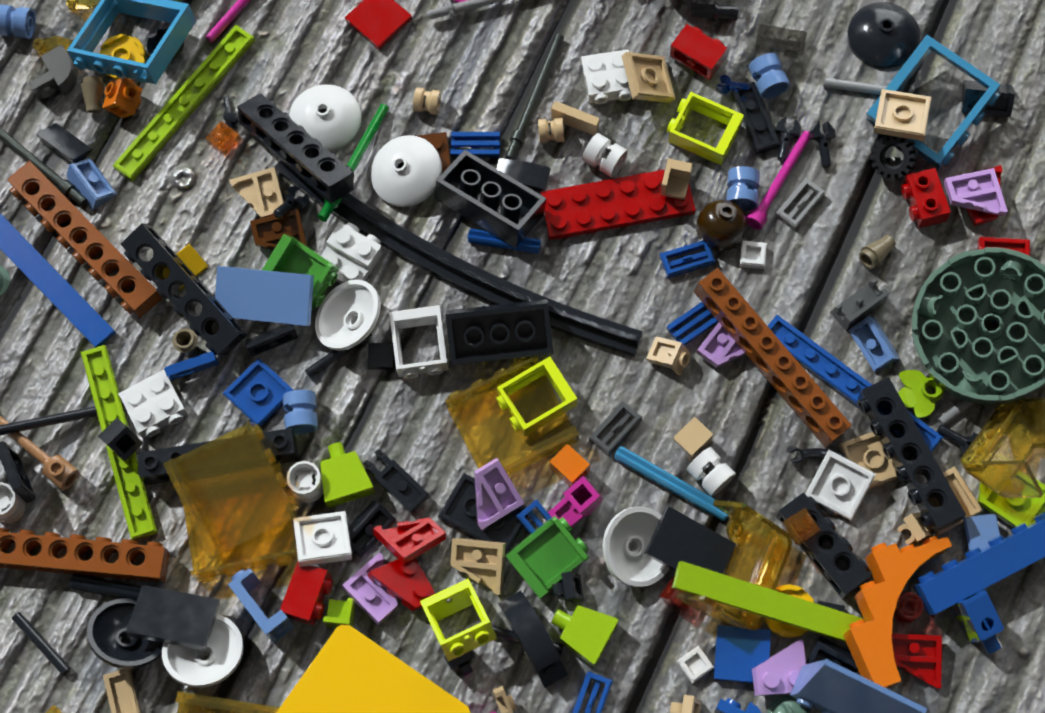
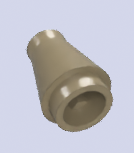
M87 76L83 78V83H81L87 113L101 112L105 88L101 77Z
M885 235L883 238L864 246L859 253V259L866 268H877L896 246V243L891 236Z
M187 328L180 329L174 334L172 343L177 351L185 354L187 357H193L198 353V338L193 330Z

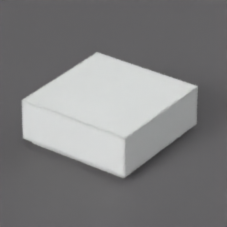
M742 241L739 267L764 269L767 243Z
M699 645L676 661L692 684L714 669V666Z

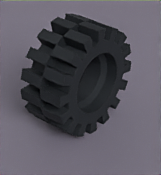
M886 135L875 142L876 145L871 149L873 152L870 155V160H873L871 165L877 169L876 173L878 175L882 174L883 178L897 179L906 176L916 167L915 163L919 158L917 157L918 148L915 149L914 147L915 142L910 141L908 138ZM890 147H898L903 152L901 164L893 166L887 162L885 154Z

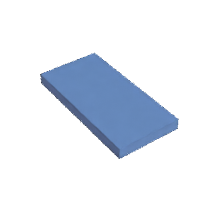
M217 266L215 298L236 319L310 326L314 275Z

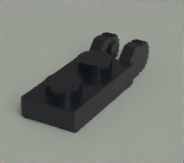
M377 449L374 453L378 460L383 462L386 467L380 472L368 460L363 463L364 467L412 515L430 498L429 493L395 460H391L380 449Z

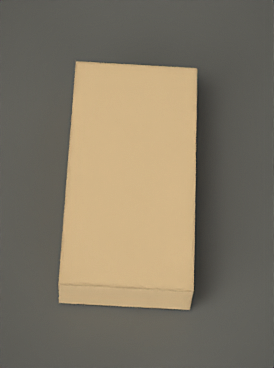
M554 101L551 107V119L562 118L563 124L593 136L598 133V117Z
M122 669L103 675L111 713H141L131 669Z

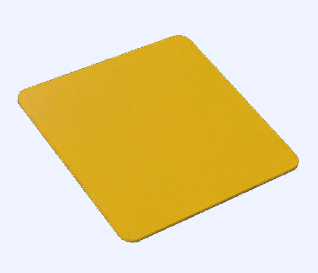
M342 624L334 630L276 713H470V709L466 704L350 625Z

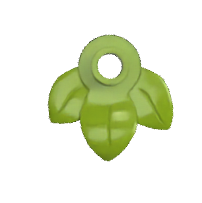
M905 370L900 372L898 376L905 387L898 394L907 409L914 408L917 418L929 416L934 411L935 402L939 401L944 394L943 387L938 385L933 378H927L921 371ZM926 388H933L935 394H928Z

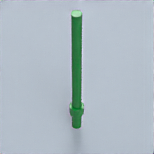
M386 104L379 106L347 164L353 173L389 110ZM342 197L332 204L324 199L325 205L318 215L319 220L326 222L333 209L338 207Z

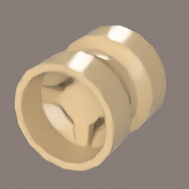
M416 87L413 98V111L422 112L425 110L430 114L438 115L441 104V91L432 90L428 92L424 88Z
M555 118L553 121L538 119L540 144L548 143L550 140L564 142L562 118Z

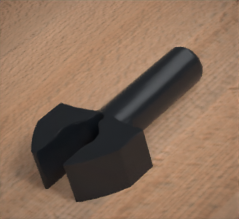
M784 117L777 123L775 133L781 136L777 160L780 162L786 161L791 140L793 138L799 139L801 126L797 119H795L793 129L789 133L785 128L787 117Z
M818 121L811 127L809 139L816 140L819 144L821 166L829 168L831 166L828 142L836 137L833 126L827 121L822 125L823 135L820 131V122Z
M290 186L282 195L286 201L274 210V216L281 218L292 208H296L301 212L308 204V194L302 199H295L294 197L300 190V187Z
M943 424L937 429V433L960 446L962 451L960 456L966 460L978 459L981 456L979 453L972 451L969 445L973 444L981 450H984L986 447L982 437L975 432L971 436L964 437Z

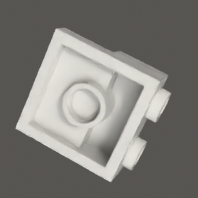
M629 49L581 56L589 104H604L610 100L619 99L625 101L632 98L621 57L625 52H629Z
M339 222L326 241L327 247L321 254V256L340 268L337 272L338 277L336 280L340 284L350 280L365 281L383 254V249L380 245L381 241L371 234L365 237L359 233L358 227L349 222L346 225Z
M164 369L118 393L142 439L157 435L161 431L160 429L169 424L175 425L181 422L184 416L188 415Z

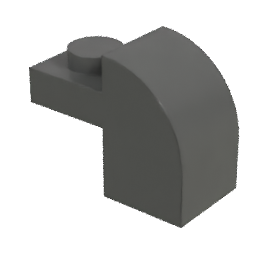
M60 45L41 56L49 71L28 82L38 100L52 96L59 89L66 96L76 85V68L64 47Z

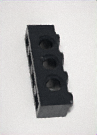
M803 492L781 508L776 517L843 600L868 581L871 577L868 573L870 569L862 559H857L851 552L853 551L851 544L845 538L841 539L835 532L836 527L828 517L824 518L818 511L819 505L811 496L807 497ZM802 519H811L815 527L812 529L805 528L802 524ZM818 540H828L831 543V549H822L819 546ZM835 561H845L848 565V570H839L835 565Z

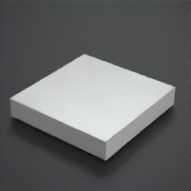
M828 450L806 492V496H811L817 503L852 521L876 474Z
M346 511L293 518L299 567L352 560Z

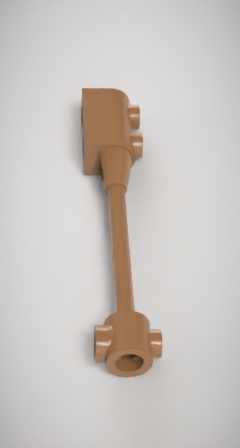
M0 416V425L9 423ZM21 432L7 434L44 465L42 474L62 491L71 487L77 480L80 471L60 454L50 457Z

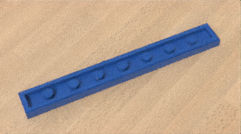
M0 213V250L95 348L102 346L115 335L114 329Z
M776 315L768 327L799 364L859 408L857 400H859L858 396L861 390L872 384L783 318ZM883 406L877 407L880 414L889 415L887 408ZM909 412L932 453L943 436ZM890 429L892 434L898 438L902 437L899 430Z

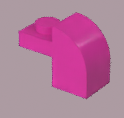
M583 476L563 493L566 497L548 513L551 517L556 516L558 519L563 517L573 528L601 504L603 497L588 479Z

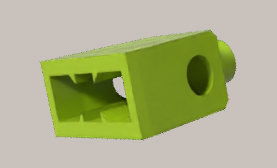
M342 442L329 445L328 450L331 458L321 462L323 493L327 507L331 508L376 494L356 451L345 453Z
M577 606L572 616L558 609L551 624L564 630L560 637V643L564 644L566 648L590 667L595 668L618 626L619 619Z

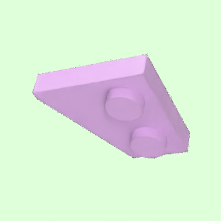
M994 168L945 178L944 185L951 205L999 216L1007 214L1008 210Z
M720 323L715 326L696 351L698 355L715 368L745 355V352Z
M497 458L474 471L477 523L481 530L524 504Z
M380 552L342 585V589L355 600L377 625L381 624L398 608L396 598L386 592L387 588L377 580L371 581L367 576L371 570L385 565L383 555Z
M803 640L795 641L784 650L776 653L752 669L755 696L791 694L801 667L806 665Z

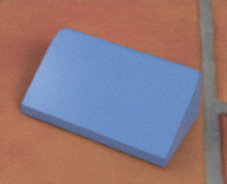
M91 158L69 165L66 176L76 186V190L88 199L87 205L91 210L97 209L116 196L117 193Z
M868 316L848 329L874 372L900 360L899 355L875 317Z
M995 514L963 518L969 551L977 547L983 550L989 546V540L1000 536Z

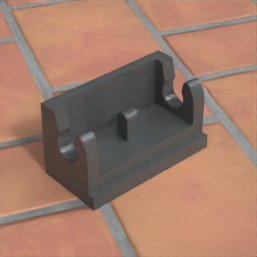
M877 279L870 281L830 311L845 331L886 302L890 293L886 288L879 290Z

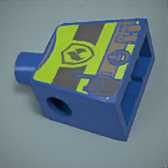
M986 590L979 591L950 606L952 613L970 642H982L987 654L994 653L1002 648L996 634L1003 631L1004 627Z

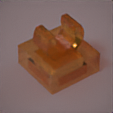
M220 121L205 139L208 144L226 156L241 137L236 131Z
M806 508L782 523L797 546L820 532V528Z

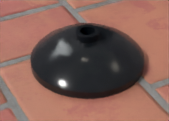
M877 2L864 6L854 14L848 26L847 40L854 55L865 64L883 69L894 68L904 64L918 47L920 30L915 18L903 7L888 2ZM883 25L889 26L890 28L885 29Z
M121 598L106 602L97 608L89 619L86 631L88 645L92 652L108 665L123 669L140 668L154 662L162 654V642L131 637L126 634L137 601L136 599Z

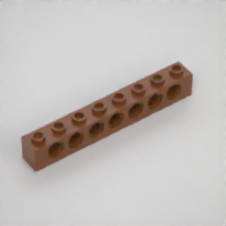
M30 160L7 179L12 186L9 191L18 201L23 198L27 202L25 205L26 209L34 217L39 215L43 219L40 223L49 233L55 231L59 235L56 238L65 249L70 247L74 251L72 256L81 265L86 263L91 268L88 272L97 282L101 279L105 282V290L113 298L118 296L123 301L120 305L129 315L134 312L139 318H142L162 300L155 287ZM39 189V192L37 194L31 195L33 191ZM55 205L54 209L46 211L48 207ZM71 221L67 227H62L65 222ZM87 237L85 242L78 244L81 238ZM97 254H103L100 259L93 260ZM119 270L117 275L109 276L112 271ZM135 286L133 292L125 293L129 287Z
M718 268L698 282L693 291L825 448L852 426Z
M0 528V568L71 575L79 574L165 583L170 552L159 542H147V545H139L137 541L122 539L121 543L112 542V539L106 537L86 540L85 536L76 534L70 535V538L60 537V534L45 532L44 536L35 535V532L30 530H19V533H9V529ZM12 543H16L15 550L7 554V547ZM41 545V552L36 556H32L33 548ZM67 548V554L63 558H57L59 550ZM88 550H93L91 559L83 561L84 553ZM118 552V560L114 563H109L110 555ZM139 555H145L144 562L141 565L135 566V558Z

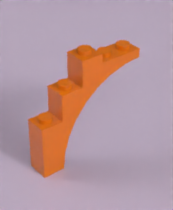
M937 536L930 537L922 542L923 545L918 547L911 544L898 549L896 543L889 546L886 543H881L871 548L872 552L865 560L874 581L861 585V590L854 596L864 619L851 623L849 625L850 629L843 634L862 677L886 689L894 687L901 682L892 646V622L897 600L907 580L921 565L945 553L952 546L948 536L938 539Z

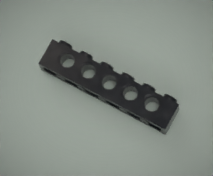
M260 93L237 106L239 124L330 204L354 190V173L352 169L339 161L333 152L325 149L318 139L311 137L301 125H297L286 112L283 113L276 107L272 100H268Z
M141 223L121 243V246L126 250L124 252L125 256L142 268L140 270L141 274L158 286L157 292L174 304L173 310L180 317H185L191 323L189 325L190 329L207 341L206 347L214 352L215 355H228L248 335L151 225ZM149 249H152L153 257L148 261L147 252ZM165 267H168L170 274L168 278L164 279L163 270ZM182 285H184L186 288V293L181 298L179 295V288ZM198 303L202 305V313L199 316L195 313V307ZM216 321L219 325V330L216 334H213L211 326Z
M888 377L862 389L858 396L859 400H857L859 409L869 417L871 421L870 428L876 437H880L885 456L888 459H892L895 464L896 476L900 482L906 484L909 490L907 492L911 503L914 506L917 505L922 513L920 518L925 528H930L931 532L935 534L960 522L966 514L890 378ZM883 406L887 408L889 415L880 414L877 407ZM890 429L899 430L902 434V437H893L890 433ZM907 451L912 453L914 455L915 460H906L903 457L902 452ZM921 474L925 476L927 484L917 482L915 475ZM934 497L938 499L940 507H932L928 502V498Z
M292 428L137 453L139 478L146 486L299 461L296 436Z

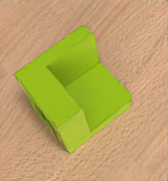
M348 598L347 601L329 599L327 616L323 618V623L326 627L337 628L342 624L353 627L357 605L353 598Z

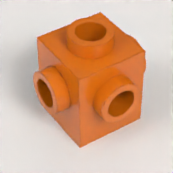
M128 78L112 81L105 89L106 97L102 108L122 119L134 115L141 103L140 96L143 88L137 86L133 80Z

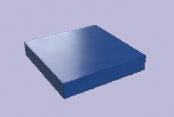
M258 358L223 392V395L260 428L283 406V394L293 391V389Z
M717 625L713 680L754 684L752 669L770 658L771 630Z

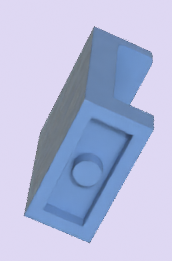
M250 568L246 571L244 569L240 570L231 578L232 582L228 584L274 644L295 628L282 610L268 619L250 595V591L261 583Z

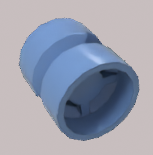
M0 4V35L11 37L14 34L15 37L31 39L36 28L34 9L27 7L15 9L14 6Z
M776 53L761 55L754 59L748 67L754 81H757L756 87L763 99L777 97L790 87L786 73L780 70L783 66Z
M746 166L734 167L728 170L727 186L729 189L727 190L726 200L736 203L743 211H750L758 207L759 192L757 189L759 188L760 172L755 168Z
M293 390L283 394V409L287 412L284 416L285 429L292 428L294 434L311 433L318 429V416L313 411L317 408L316 393L314 391Z

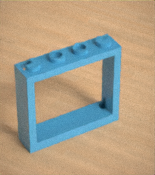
M101 0L67 49V52L73 64L79 69H88L100 74L106 73L119 78H128L141 83L146 82L156 85L197 20L190 5L171 0ZM118 13L172 23L146 64L93 52Z
M926 35L885 90L900 92L931 51L987 88L986 92L938 154L919 140L909 139L915 142L914 147L915 149L918 148L917 154L939 169L942 164L947 165L955 155L952 151L958 144L962 146L970 136V133H968L969 129L973 124L975 126L979 125L986 115L983 113L988 105L993 106L1001 94L998 93L1000 89L998 82L929 35ZM880 96L867 112V120L873 124L876 122Z

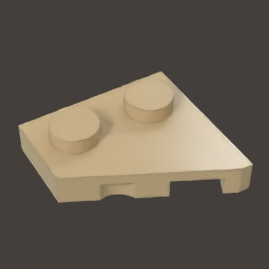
M275 167L229 180L232 187L261 218L274 215V210L284 203Z

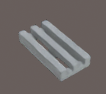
M805 178L776 212L775 217L783 219L786 225L790 224L791 228L796 230L824 197L826 192ZM808 186L810 188L808 192L787 215L785 211ZM813 193H818L796 220L792 219Z

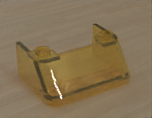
M1045 398L1021 399L1013 403L999 405L962 456L960 462L964 470L1001 497L1041 498L1043 492L1026 459L1034 448H1045Z
M714 500L713 506L730 516L726 533L729 540L736 543V548L725 575L776 590L792 548L790 534L742 502ZM680 592L676 596V598L707 616L747 630L759 629L765 618L715 602L706 596Z

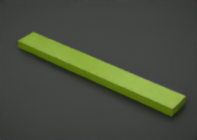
M235 25L112 165L113 168L133 182L252 46L255 38Z
M106 345L81 352L102 432L116 418L129 428L123 403L118 394L120 392ZM106 445L131 540L136 541L157 534L158 530L144 482L139 478L136 451L124 462Z
M683 561L678 562L672 586L676 590L842 642H846L843 634L850 629L849 625L864 619Z

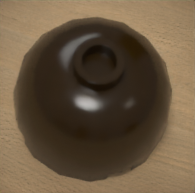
M725 199L715 200L707 204L699 214L696 222V232L699 239L703 238L711 249L724 251L735 248L743 240L746 232L747 220L745 213L739 205Z

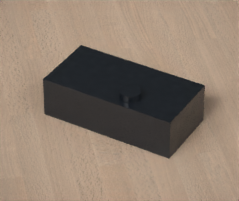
M464 150L436 180L434 199L516 248L544 216L547 198Z
M547 299L446 310L451 365L554 354Z

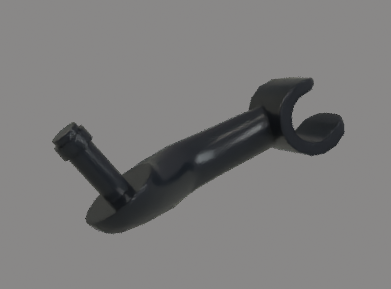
M789 446L786 451L788 453L797 452L796 456L789 460L797 464L805 458L824 459L830 449H799L796 446ZM831 450L843 457H846L845 454L840 451Z

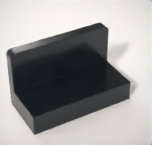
M963 80L964 93L961 112L970 113L987 88L977 81ZM1000 84L998 93L1001 95L996 100V103L993 106L988 105L983 113L986 115L1011 117L1015 91L1012 85Z

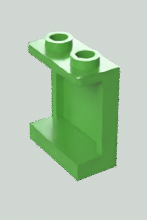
M283 234L262 270L314 275L312 310H314L324 301V293L328 286H332L337 280V272L340 268L293 236Z
M553 516L505 555L539 598L548 593L547 590L562 579L561 573L570 572L581 562L589 559L586 554L589 549L580 538L575 540L569 533L572 528L563 517L558 519L556 516Z

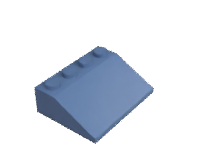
M827 659L803 665L790 696L797 699L796 703L807 709L814 707L822 711L821 713H926L927 708Z

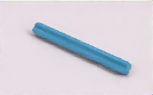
M620 446L614 456L615 460L722 521L727 520L731 513L730 507L625 447Z

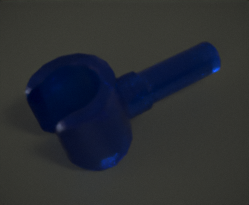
M728 75L720 77V82L726 83V85H717L719 93L722 94L730 92L731 88L750 89V84L731 81Z

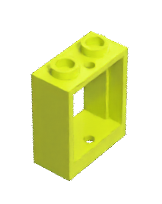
M690 91L687 99L683 98L678 106L677 112L679 114L677 118H672L667 127V132H669L668 142L722 166L742 126L744 115ZM692 110L728 125L716 148L680 133Z
M551 357L546 358L497 387L498 397H496L499 406L503 411L508 410L512 416L509 418L510 423L515 431H521L524 437L577 406V397ZM546 375L563 403L526 424L509 395Z
M469 579L420 601L447 661H451L497 639L491 622ZM473 605L481 623L445 640L437 622Z

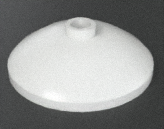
M318 85L307 89L296 98L289 113L290 118L297 125H301L311 137L318 139L329 152L339 150L348 145L359 132L362 120L360 106L355 97L344 88L335 85ZM321 109H327L325 113L319 112Z
M401 136L389 141L378 151L371 166V182L375 192L385 202L398 207L414 206L426 200L435 191L436 180L442 174V162L439 153L431 143L418 136ZM403 162V167L398 169V165Z
M350 280L335 287L324 298L317 311L315 331L320 342L332 350L341 351L350 349L365 340L374 329L380 315L381 301L377 290L363 280Z
M631 507L621 511L610 521L604 534L603 555L606 565L615 578L630 586L644 587L654 584L669 570V567L644 554L662 516L651 508ZM630 542L632 543L631 550H629L628 548Z
M220 614L216 615L205 651L163 643L162 647L163 663L170 676L183 685L197 688L212 686L225 680L238 667L243 655V640L239 629L230 619ZM204 656H210L209 659L202 660Z

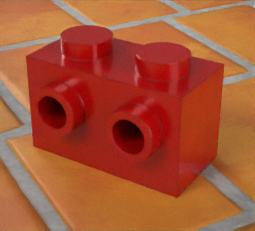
M688 24L684 26L670 48L671 58L708 80H711L725 61L727 47L720 40L712 39L705 35L701 29Z
M936 168L907 174L901 185V192L903 198L908 199L910 205L909 215L911 220L916 222L917 228L946 222L951 210Z
M297 562L280 610L290 619L314 626L316 619L320 620L323 614L324 605L322 603L325 594L329 595L333 586L332 576L328 570L312 565L299 567V562Z

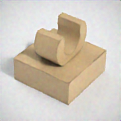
M919 512L905 517L903 520L906 524L899 526L897 529L898 532H903L906 529L910 530L911 537L905 541L906 544L924 541L933 535L930 528L927 529L923 525Z
M684 695L683 703L671 702L670 713H700L702 701L695 696Z

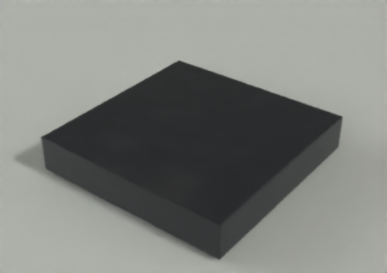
M1 441L0 460L12 490L27 503L36 500L20 456L6 442Z

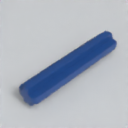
M470 229L468 232V242L473 244L538 254L541 248V240L525 237L515 248L489 231Z

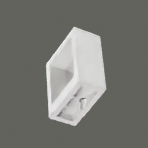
M440 305L389 312L398 377L413 379L418 377L419 374L440 375L444 371L449 370ZM436 324L441 360L403 365L399 329Z

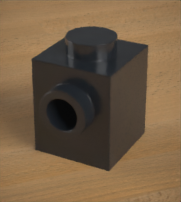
M117 418L98 436L124 462L143 444Z

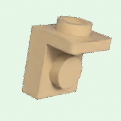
M655 337L646 359L649 363L671 368L676 374L682 375L684 369L689 364L690 352L682 342Z

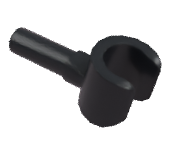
M225 96L223 98L226 127H238V113H232L230 98Z

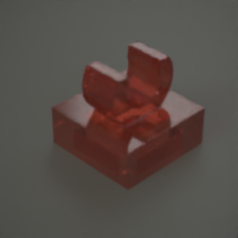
M673 576L659 597L668 604L688 609L689 606L684 603V598L686 595L695 598L696 595L673 589L672 586L675 578Z

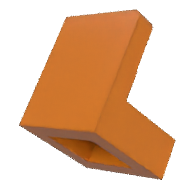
M568 444L549 461L550 469L569 487L590 472V464Z

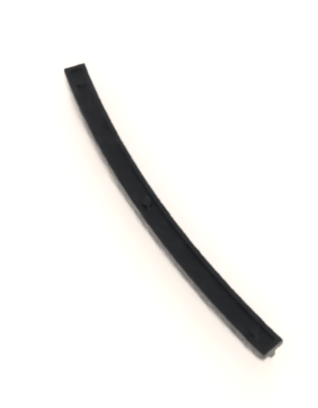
M280 160L274 166L278 174L294 186L300 187V191L308 194V197L322 207L325 205L324 198ZM350 193L343 196L338 207L332 211V214L344 222L352 223L358 227L359 232L366 236L371 234L381 241L380 245L468 293L494 305L547 299L552 329L634 357L636 355L643 331L559 303L480 269L403 228Z

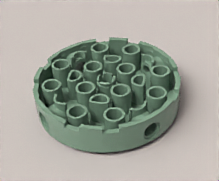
M986 247L970 252L966 251L948 259L946 263L933 271L919 291L913 309L912 339L916 355L924 371L938 385L943 387L944 391L956 398L974 404L1004 405L1025 399L1045 386V266L1038 260L1019 251L999 247ZM986 321H994L999 327L995 331H988L984 323Z

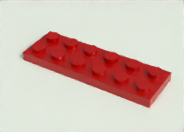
M664 169L542 191L540 195L547 198L544 216L549 240L693 215L696 210L690 184H688L684 200L660 195L665 173Z

